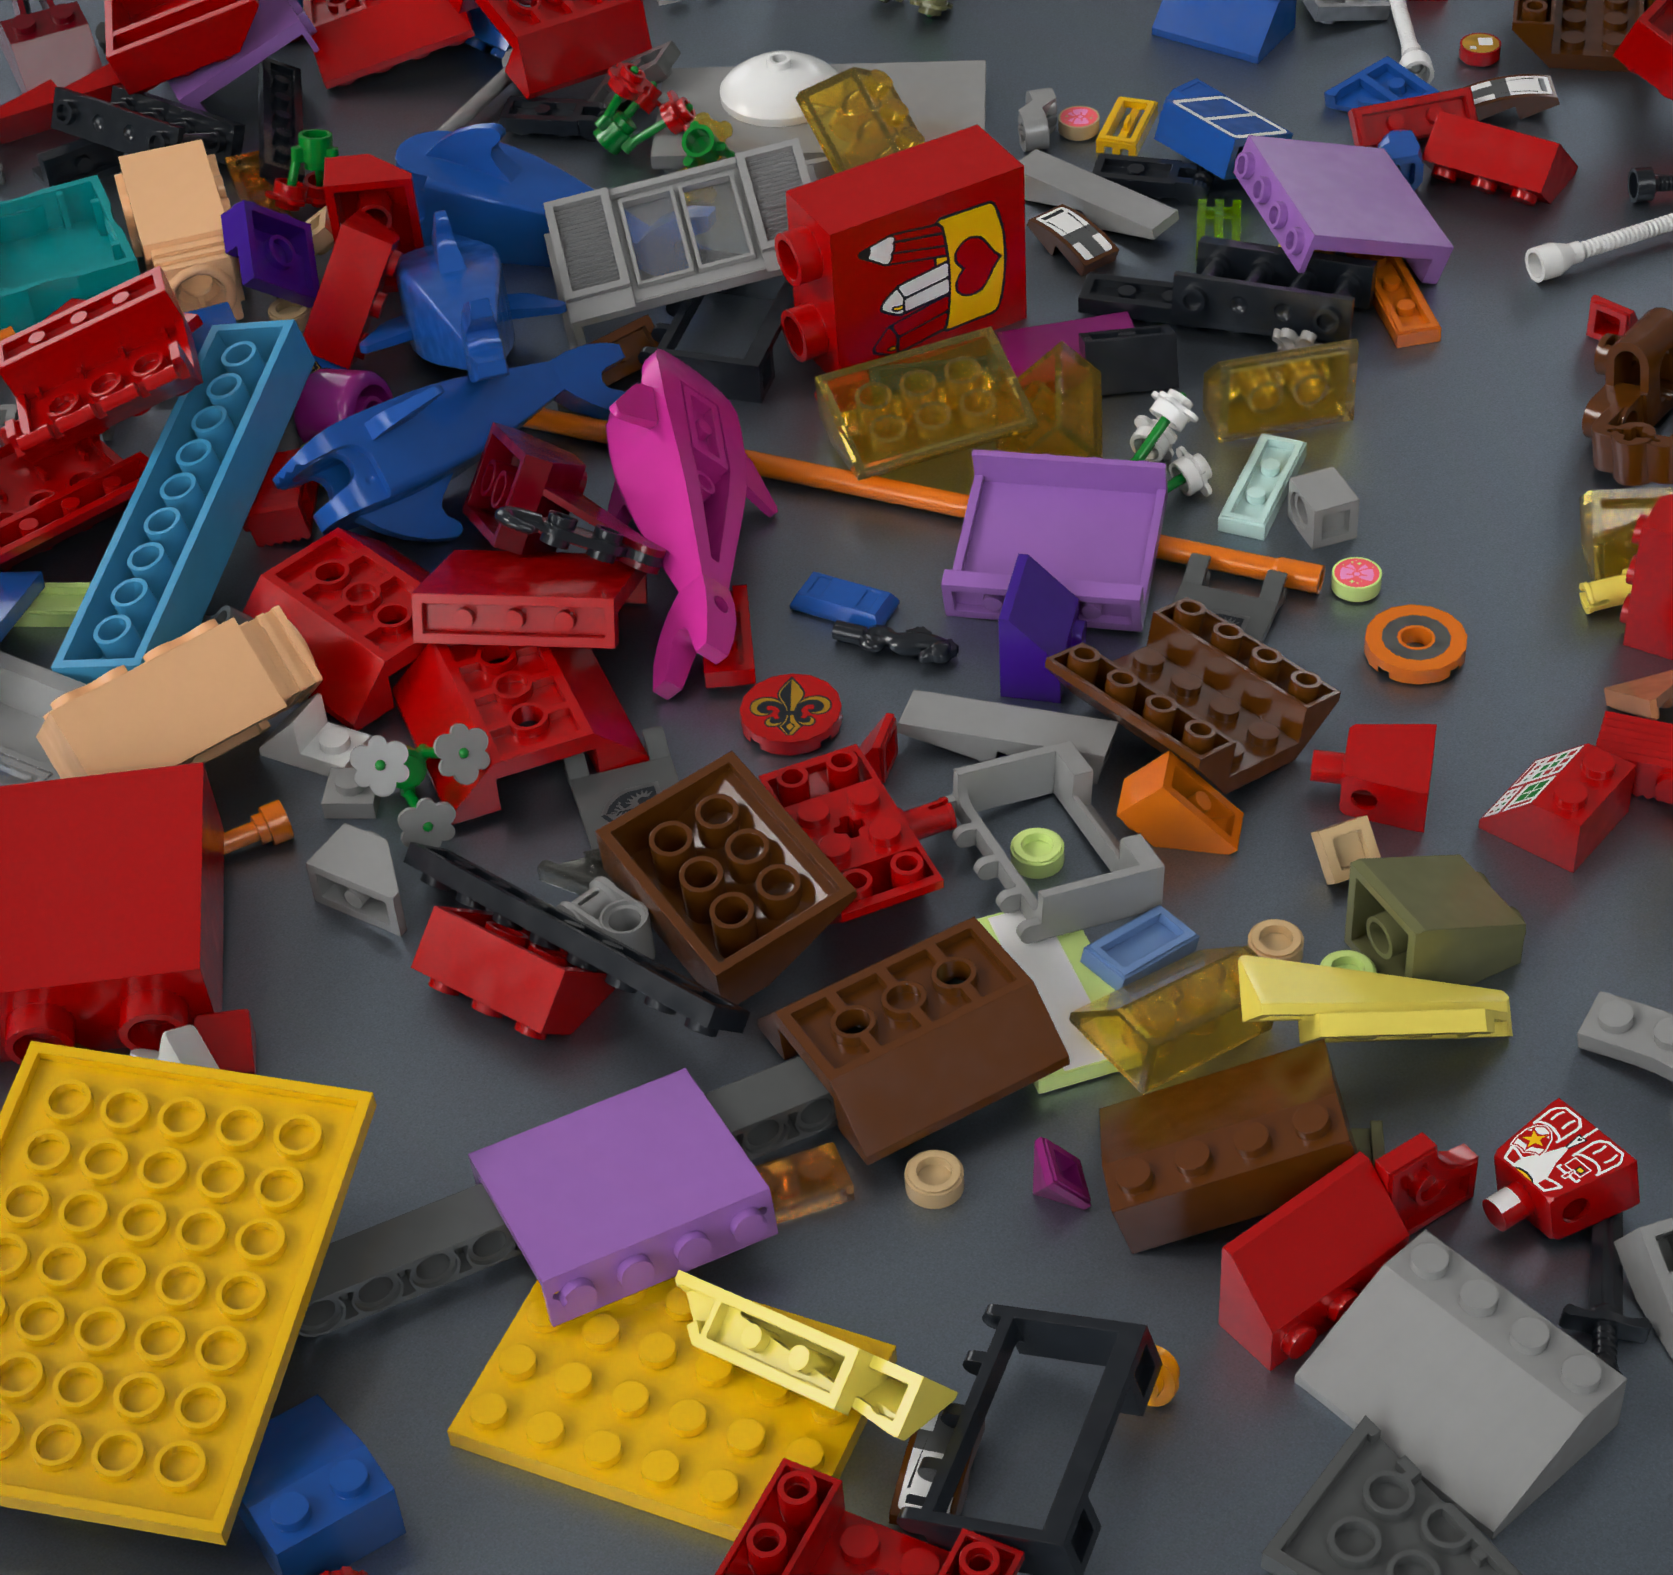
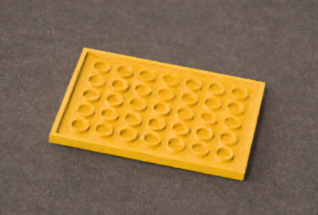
M36 1041L30 1042L0 1112L1 1507L227 1545L377 1106L373 1092Z

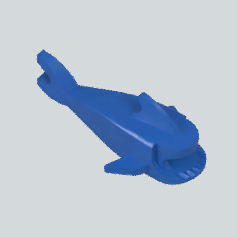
M498 123L474 124L459 128L453 132L440 130L424 132L406 139L399 145L395 155L396 166L412 173L425 246L433 245L434 213L445 210L455 241L479 240L484 244H490L496 249L503 264L551 267L544 234L550 233L543 203L594 190L544 159L517 147L499 142L505 136L506 130ZM687 207L695 236L709 232L717 222L716 207ZM625 211L639 270L657 277L689 268L675 211L661 217L652 227H649ZM697 244L698 250L712 251L708 248H705Z
M442 210L434 213L433 245L410 251L402 256L395 275L402 316L390 319L379 325L359 346L361 353L366 354L409 341L413 350L424 360L437 365L467 370L470 381L472 383L510 375L506 357L512 350L515 342L512 319L561 314L567 311V307L564 301L536 294H507L501 260L496 249L490 244H484L479 240L455 241L446 211Z
M585 344L565 351L550 361L509 368L510 375L473 383L470 381L469 376H463L413 390L351 415L327 427L306 443L272 480L277 489L282 490L297 487L311 481L320 483L326 489L329 501L313 516L323 536L336 528L351 530L364 526L375 532L403 540L421 542L453 541L461 535L463 527L461 522L447 516L443 510V496L451 480L480 461L493 422L514 429H520L552 401L561 404L571 411L597 419L608 420L611 412L609 407L626 391L607 387L602 381V374L617 366L625 358V355L619 344Z

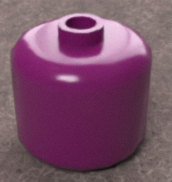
M318 369L309 375L294 409V422L297 434L305 444L334 423L392 399V391L387 382L373 371Z

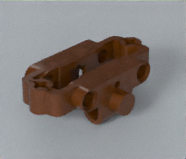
M1655 307L1648 310L1623 336L1606 333L1600 339L1595 351L1594 367L1597 374L1605 375V385L1588 402L1582 419L1583 434L1585 437L1592 438L1594 467L1600 471L1613 473L1614 480L1625 486H1641L1650 482L1673 484V434L1669 437L1657 435L1654 428L1673 407V311L1663 307Z

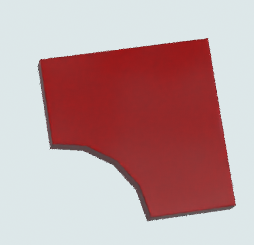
M1421 1132L1376 1159L1374 1168L1409 1235H1412L1474 1196L1479 1156L1465 1143L1448 1151H1438L1437 1145Z

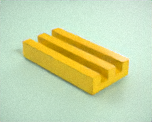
M1118 97L1096 139V153H1104L1107 147H1111L1112 154L1121 155L1123 149L1128 150V156H1138L1158 116V102ZM1126 108H1132L1130 114L1124 120V125L1118 137L1113 136L1126 112ZM1142 110H1145L1144 113H1143V115H1142V117H1141V119L1139 120V118H1140V116H1141V114H1142ZM1137 124V126H1136V128H1135V130H1134V132H1133L1131 138H1129L1130 135H1131V133H1132V131H1133V129H1134V127H1135V125Z

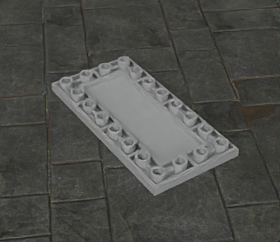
M986 60L829 64L841 77L842 96L839 103L824 116L795 126H756L739 121L729 115L722 107L720 101V85L734 67L672 68L673 73L662 82V95L659 102L664 104L669 100L667 92L670 90L675 91L679 99L683 96L686 97L696 112V119L694 121L708 126L720 142H724L735 153L798 137L805 160L855 151L857 165H862L976 124L985 131ZM659 107L656 122L662 119ZM666 127L654 135L651 150L652 169H664L670 173L687 169L683 165V159L687 154L682 148V137L685 131L675 135ZM719 156L717 161L724 160L727 158L724 156Z

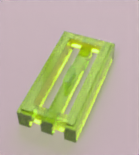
M1198 199L1196 261L1198 241L1206 233V219H1215L1214 237L1223 238V219H1232L1231 240L1240 241L1241 200H1233L1232 207H1224V199H1215V207H1206L1207 199Z

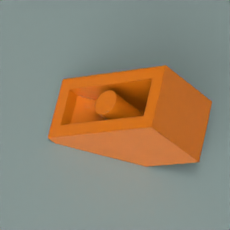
M1169 750L1124 778L1116 816L1130 830L1138 834L1141 833L1144 839L1153 847L1231 855L1238 851L1244 813Z

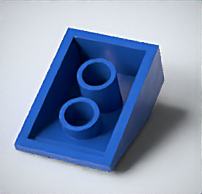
M318 1394L269 1420L238 1510V1515L275 1575H319L327 1570L330 1572L340 1570L342 1566L351 1565L406 1533L394 1487L366 1445Z

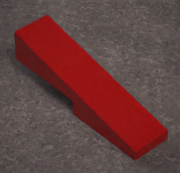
M108 63L64 88L105 102H111L112 86L122 85V83ZM51 79L0 106V145L53 129L51 128L55 87L57 85Z

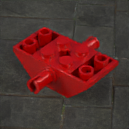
M857 744L758 776L763 786L856 889L857 897L830 924L843 923L944 888V879L919 840L957 828L955 812L951 803H948L947 797L943 796L936 801L903 811L896 806Z

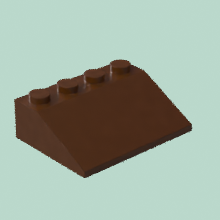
M732 750L595 831L603 868L623 892L642 902L648 908L651 927L696 982L737 1005L769 986L857 897L856 889Z
M1325 1039L1099 1108L1102 1168L1111 1210L1132 1254L1273 1212L1358 1153Z

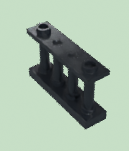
M123 85L112 86L111 102H105L63 87H55L51 128L127 154L202 139L206 154H215L217 162L228 166L241 164L246 126L144 91L129 95Z
M1202 236L1198 241L1196 273L1182 271L1174 273L1171 316L1273 332L1275 328L1280 330L1282 328H1289L1294 330L1298 336H1300L1303 330H1308L1317 335L1316 339L1349 344L1354 307L1370 309L1373 304L1378 261L1313 252L1305 272L1298 273L1282 247Z

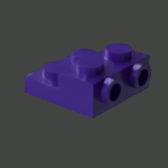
M246 200L234 204L232 208L221 214L225 253L239 258L242 285L307 308L313 307L319 290V280L311 224Z

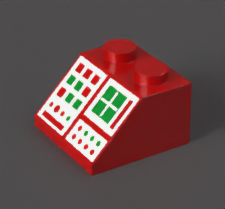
M1589 743L1537 759L1479 819L1478 828L1574 873L1629 812L1636 765Z

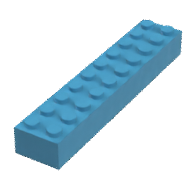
M295 319L212 325L197 356L203 383L195 386L189 393L178 397L51 666L52 671L89 684L121 665H125L128 671L136 668L145 662L143 656L147 652L188 633L201 624L315 363V359Z

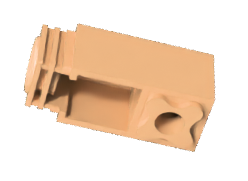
M200 139L119 156L118 159L122 173L114 175L136 258L144 257L147 271L160 265L182 312L185 313L228 302L235 319H243L244 313L241 301L245 300L242 287L239 258L225 253L221 214L229 210L231 205L226 195L215 154L207 155L203 141Z
M279 605L271 608L269 612L262 613L253 620L246 621L238 625L234 617L221 624H218L214 618L200 624L188 633L150 650L143 656L145 662L136 668L128 671L125 665H121L91 683L69 691L55 699L50 704L52 710L43 716L45 721L36 738L61 779L201 762L206 764L266 732L271 727L268 720L283 711H287L293 705L307 700L323 681V677L317 669L305 639L287 619Z

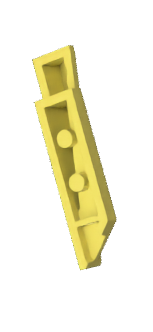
M1242 955L1238 959L1242 1022L1298 1021L1300 1044H1308L1321 1039H1325L1326 1043L1513 1036L1509 996L1502 990L1250 955Z
M678 1270L676 1274V1285L686 1292L693 1317V1322L687 1325L691 1345L845 1415L849 1414L852 1407L888 1434L903 1441L908 1439L957 1397V1391L681 1270Z

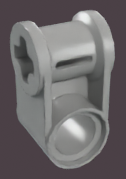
M597 876L590 882L589 890L572 902L562 901L556 906V908L654 960L656 951L648 908L642 902L635 900L617 888L608 878Z

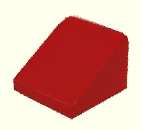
M1593 295L1590 302L1586 335L1599 341L1606 333L1623 336L1638 321L1636 313L1622 305L1598 295Z
M886 713L859 747L882 784L886 783L898 754L897 721L893 713Z
M248 1009L194 1016L193 1026L198 1030L219 1069L256 1075V1032Z

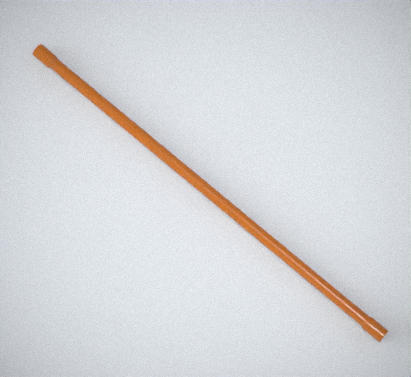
M543 408L522 426L608 444L606 433L608 421ZM744 449L762 477L959 518L965 517L970 496L967 494ZM1162 534L1160 536L1157 559L1187 565L1191 554L1198 553L1211 556V563L1208 567L1210 570L1263 581L1268 570H1276L1288 574L1285 588L1319 594L1322 589L1325 565L1286 557L1274 558Z

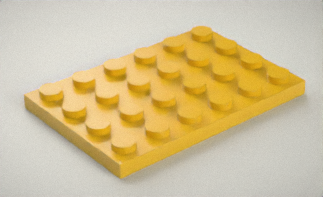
M675 1277L555 1327L550 1323L542 1288L537 1280L449 1426L447 1433L451 1446L734 1542L783 1458L839 1479L868 1419L852 1407L848 1415L833 1410L691 1345L687 1325L693 1322L687 1294L677 1287ZM752 1301L894 1364L897 1362L896 1345Z

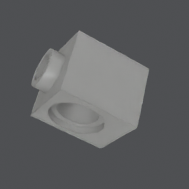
M1334 466L1289 478L1287 516L1312 550L1357 538L1360 499Z

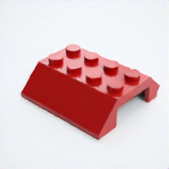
M160 265L0 341V375L16 397L20 423L19 427L13 418L4 422L6 436L18 458L31 463H35L47 456H56L70 445L89 436H98L107 431L109 427L132 416L143 415L153 406L174 396L185 395L195 386L203 383L191 329Z
M18 419V420H16L15 422H16V423L18 424V426L20 427V423H19V419ZM5 426L1 427L0 572H6L20 562L40 552H45L81 531H86L95 524L120 511H124L149 458L139 451L122 459L101 441L98 435L89 436L70 445L56 456H47L35 463H31L18 458L13 446L7 439Z

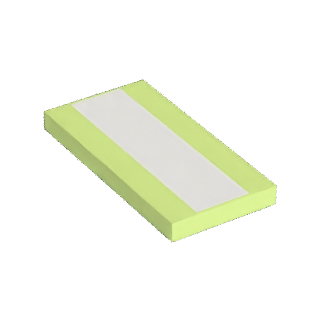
M1020 910L1011 913L1000 912L977 919L1034 981L1069 1055V1065L1033 1082L1038 1094L1147 1063V1049L1115 989L1080 962L1084 947L1090 944L1083 929L1026 944L1021 941L1016 933L1017 926L1026 920Z

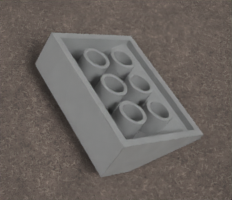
M1425 1229L1380 1268L1297 1371L1294 1382L1354 1430L1366 1415L1381 1430L1380 1438L1399 1458L1406 1455L1422 1472L1421 1480L1445 1503H1453L1480 1531L1493 1540L1619 1424L1627 1378Z

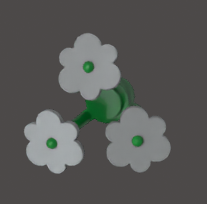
M456 723L451 726L449 734H442L436 738L433 747L421 744L413 749L401 741L394 740L387 743L383 736L374 735L369 739L368 746L359 745L350 753V763L353 768L358 770L355 773L354 781L362 788L370 786L372 792L380 797L389 796L394 792L395 788H399L401 796L406 799L410 806L402 810L397 819L399 827L403 830L401 834L403 845L409 847L410 842L440 848L442 841H448L455 835V828L451 823L456 817V811L448 802L444 801L435 804L429 797H424L420 800L417 797L415 787L420 785L425 779L427 773L426 761L429 758L441 759L438 769L443 776H454V779L462 785L472 784L476 781L479 770L486 769L490 764V756L485 752L488 746V736L480 728L468 730L466 725Z

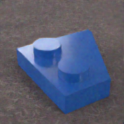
M1386 56L1325 91L1324 96L1325 105L1328 108L1348 112L1353 108L1433 94L1440 91L1389 56Z

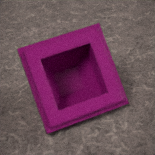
M1039 1137L1034 1142L1033 1195L1086 1210L1091 1206V1198L1080 1159L1047 1138Z

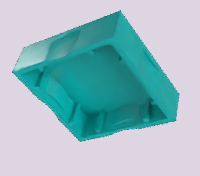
M98 175L44 188L19 198L0 202V330L12 326L15 333H18L43 321L71 298L88 300L140 275L137 258L123 229L115 222L111 203Z

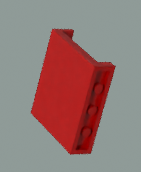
M454 550L411 593L413 643L615 649L619 644L618 612L624 603H648L647 573L618 560H615L614 564L602 562L588 556L586 553L536 552L531 555H519L509 551Z

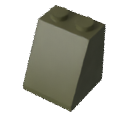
M1460 854L1362 858L1350 863L1344 942L1352 951L1360 952L1369 957L1376 967V973L1470 986L1521 963L1524 937L1526 935V923L1522 915L1515 907L1509 906L1492 889L1486 876L1481 872H1476Z

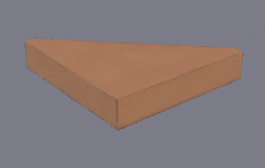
M1673 670L1605 687L1606 706L1651 720L1660 719L1659 707L1670 708L1673 706Z

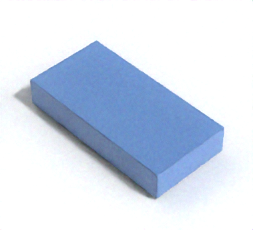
M1158 905L1084 947L1080 962L1114 988L1115 991L1122 994L1196 951L1200 936L1161 905Z

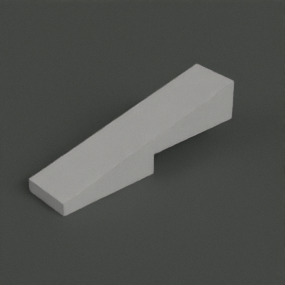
M1034 149L1019 160L1024 165L1025 200L1054 206L1063 204L1072 209L1080 210L1086 218L1102 230L1154 240L1179 220L1177 209L1038 149Z
M913 690L898 722L897 733L982 762L996 759L1000 752L1012 755L1071 740L1093 769V784L1097 785L1111 751L1119 722Z

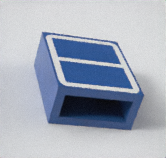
M1215 94L1165 99L1154 139L1223 180L1237 178L1233 173L1235 160L1238 154L1242 152L1248 135L1292 139L1293 133L1228 96Z

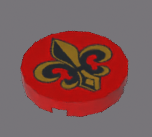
M790 673L772 676L755 684L744 695L739 709L744 736L750 742L751 738L758 742L761 750L778 755L793 756L810 753L820 748L821 741L827 739L830 735L832 740L839 733L843 720L842 705L838 692L828 682L805 674Z

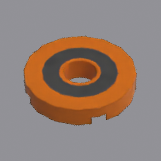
M1409 604L1396 606L1377 614L1367 625L1364 653L1370 666L1377 672L1378 666L1382 670L1389 672L1388 678L1416 685L1436 683L1450 677L1451 670L1457 668V666L1460 669L1465 663L1468 636L1462 623L1445 611L1424 605ZM1408 643H1420V644H1423V645H1425V646H1424V647H1411V646H1408V645H1406V644H1408Z

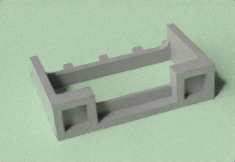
M1071 740L955 768L953 772V794L945 796L948 798V803H951L955 816L962 824L954 829L952 833L953 840L960 848L977 846L983 857L975 862L974 871L981 880L998 877L1003 884L1005 890L997 895L996 904L1003 913L1019 910L1022 912L1026 920L1017 926L1016 933L1021 941L1026 944L1143 914L1158 905L1162 906L1165 865L1141 833L1121 838L1120 842L1117 840L1091 805L1093 769ZM1054 793L1111 872L1038 891L1037 900L977 812Z

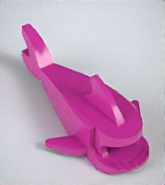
M657 349L644 361L641 384H634L609 407L611 412L606 424V433L615 482L607 512L627 526L633 518L644 538L667 550L662 568L679 593L667 614L657 643L653 663V692L669 700L683 689L697 653L717 665L729 655L733 645L737 621L735 603L729 587L746 498L769 518L775 515L778 509L755 465L745 453L739 418L731 402L718 388L697 371L672 354L662 349Z

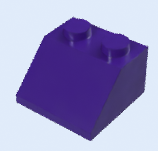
M1018 553L998 619L1000 696L1061 704L1065 686L1045 668L1046 658L1082 642L1085 643L1087 621L1079 620V599L1030 555Z

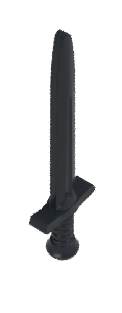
M1623 1212L1591 1226L1588 1309L1567 1304L1563 1308L1558 1323L1564 1329L1591 1334V1352L1620 1374L1622 1373L1617 1364L1618 1339L1644 1343L1647 1341L1652 1327L1648 1318L1623 1316V1265L1614 1245V1241L1623 1237Z

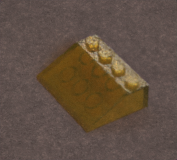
M992 327L815 376L820 419L833 448L858 481L1039 428V421Z

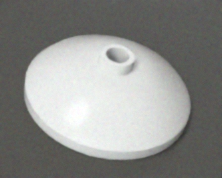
M772 51L745 60L734 67L720 85V101L722 107L729 115L739 121L763 127L795 126L816 120L830 112L839 103L842 96L841 77L833 67L817 57L794 51Z

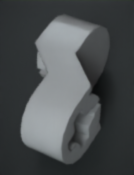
M1051 87L1026 92V105L1019 109L1018 116L1019 143L1024 152L1033 151L1034 149H1048L1050 146V134L1057 130L1056 95Z

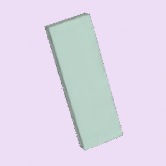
M1261 433L1218 517V531L1264 541L1289 492V478L1297 476L1305 460L1307 442Z

